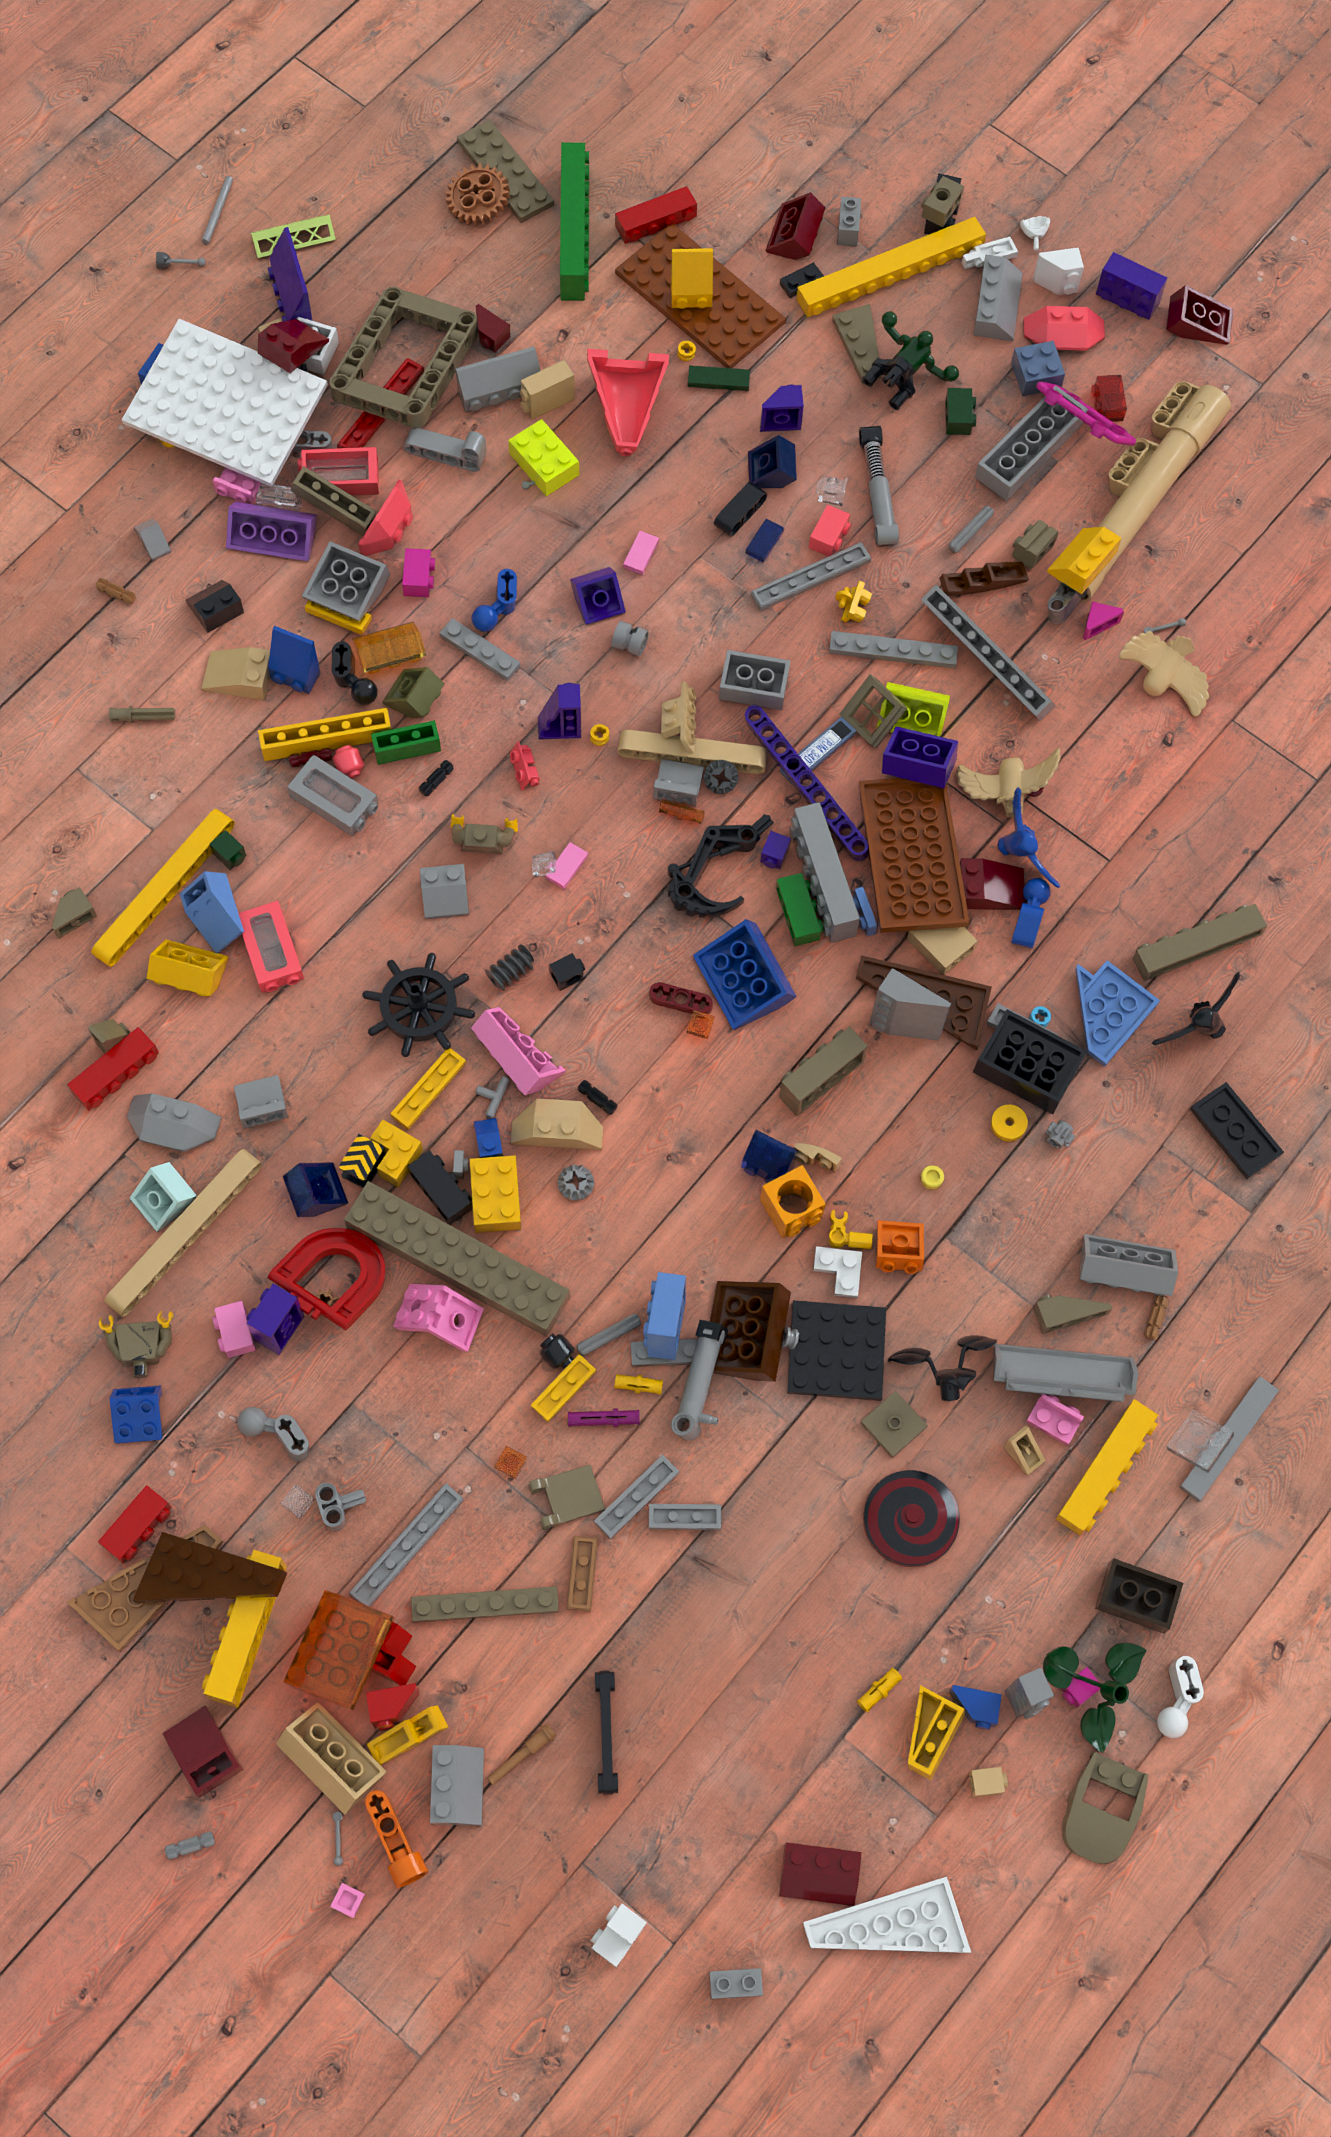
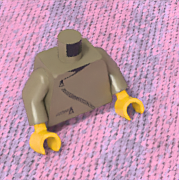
M454 814L451 815L452 840L455 844H462L461 851L503 854V847H508L511 844L514 832L518 831L517 818L513 821L505 818V829L503 831L495 825L465 824L463 828L464 815H461L460 818L455 817Z
M161 1310L157 1315V1321L115 1325V1329L112 1328L114 1318L109 1315L110 1324H103L100 1317L99 1327L105 1330L103 1333L107 1347L116 1360L122 1361L127 1367L133 1366L134 1378H145L148 1376L147 1365L158 1364L159 1358L165 1355L172 1343V1329L169 1323L174 1315L170 1311L168 1313L169 1319L166 1320L162 1317Z

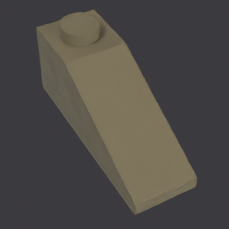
M1051 1295L1039 1298L1034 1306V1311L1043 1334L1108 1315L1112 1310L1111 1304L1065 1296L1052 1297Z

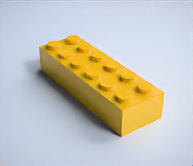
M253 1550L252 1555H248L246 1558L286 1571L287 1568L282 1558L257 1550ZM237 1597L235 1603L232 1602L227 1613V1617H230L227 1627L223 1626L219 1635V1641H221L219 1650H215L211 1658L210 1665H213L210 1675L206 1674L202 1684L203 1694L210 1700L239 1708L276 1597Z

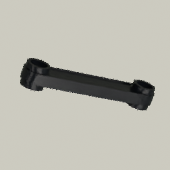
M609 1670L595 1672V1692H600L603 1768V1773H598V1794L603 1795L618 1793V1773H613L610 1704V1692L615 1691L614 1672H609Z

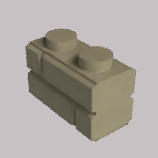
M1038 520L1034 525L1030 524L1026 528L1024 536H1018L1013 544L1015 548L1012 554L1013 558L1023 562L1030 569L1034 568L1054 546L1059 534L1058 531L1051 526L1048 527V524L1041 520Z

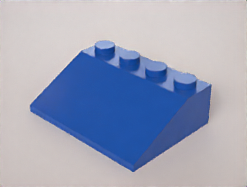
M745 919L693 955L733 1030L780 1009L797 997L759 927L748 919Z

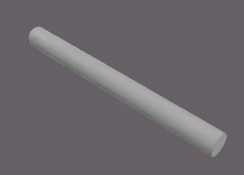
M230 176L225 178L203 235L202 243L205 245L210 243L233 183V178Z

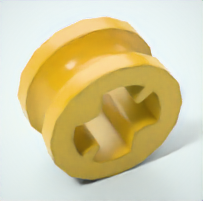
M691 341L680 342L677 351L678 358L682 361L692 360L695 357L696 351L694 343Z
M603 724L594 725L590 730V740L594 745L603 746L609 740V729ZM597 732H601L603 737L598 738V735L596 736Z

